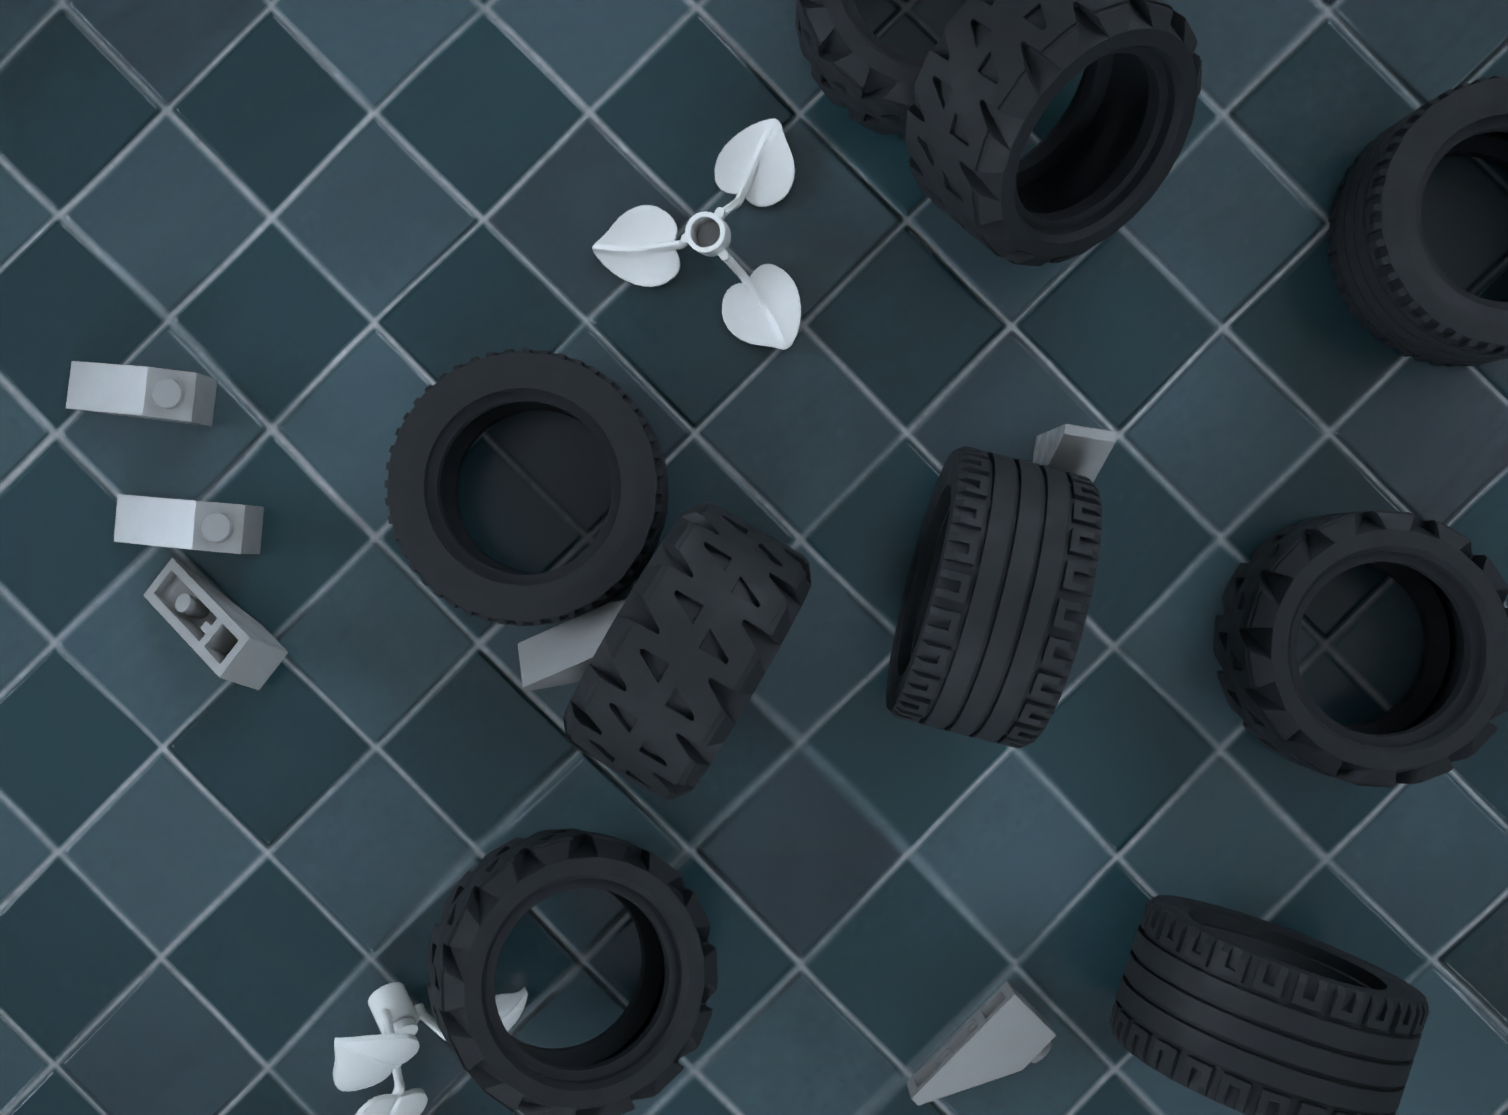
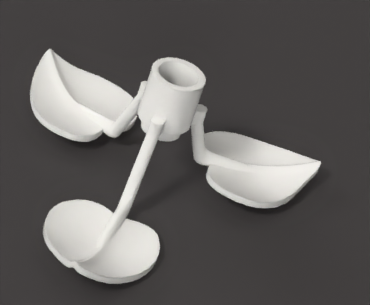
M773 118L760 121L745 128L724 146L716 160L714 170L715 182L722 191L735 194L736 197L724 207H718L714 213L704 211L693 215L689 219L685 233L681 235L680 240H676L678 235L677 224L669 213L657 206L641 205L621 215L605 235L593 245L592 250L602 264L612 273L625 281L643 287L661 286L674 279L681 267L680 258L676 250L684 249L688 245L705 256H719L742 282L731 286L725 293L722 301V316L727 328L737 338L749 344L786 350L794 343L801 323V300L798 288L787 272L773 264L759 266L749 277L726 250L731 242V231L724 221L727 215L743 204L745 198L756 207H769L783 200L793 186L795 179L794 158L780 121Z
M393 982L374 991L368 999V1005L381 1034L336 1037L334 1039L335 1062L333 1080L339 1090L349 1092L365 1089L382 1082L391 1072L393 1074L394 1089L392 1094H383L371 1098L355 1115H420L427 1105L428 1098L425 1091L421 1088L404 1091L405 1084L401 1070L402 1064L410 1060L420 1048L419 1041L415 1036L418 1031L417 1024L419 1020H422L438 1036L446 1041L435 1019L427 1012L424 1004L419 1003L414 1006L404 984ZM525 986L522 990L515 993L495 995L498 1013L507 1032L516 1023L524 1010L528 996Z

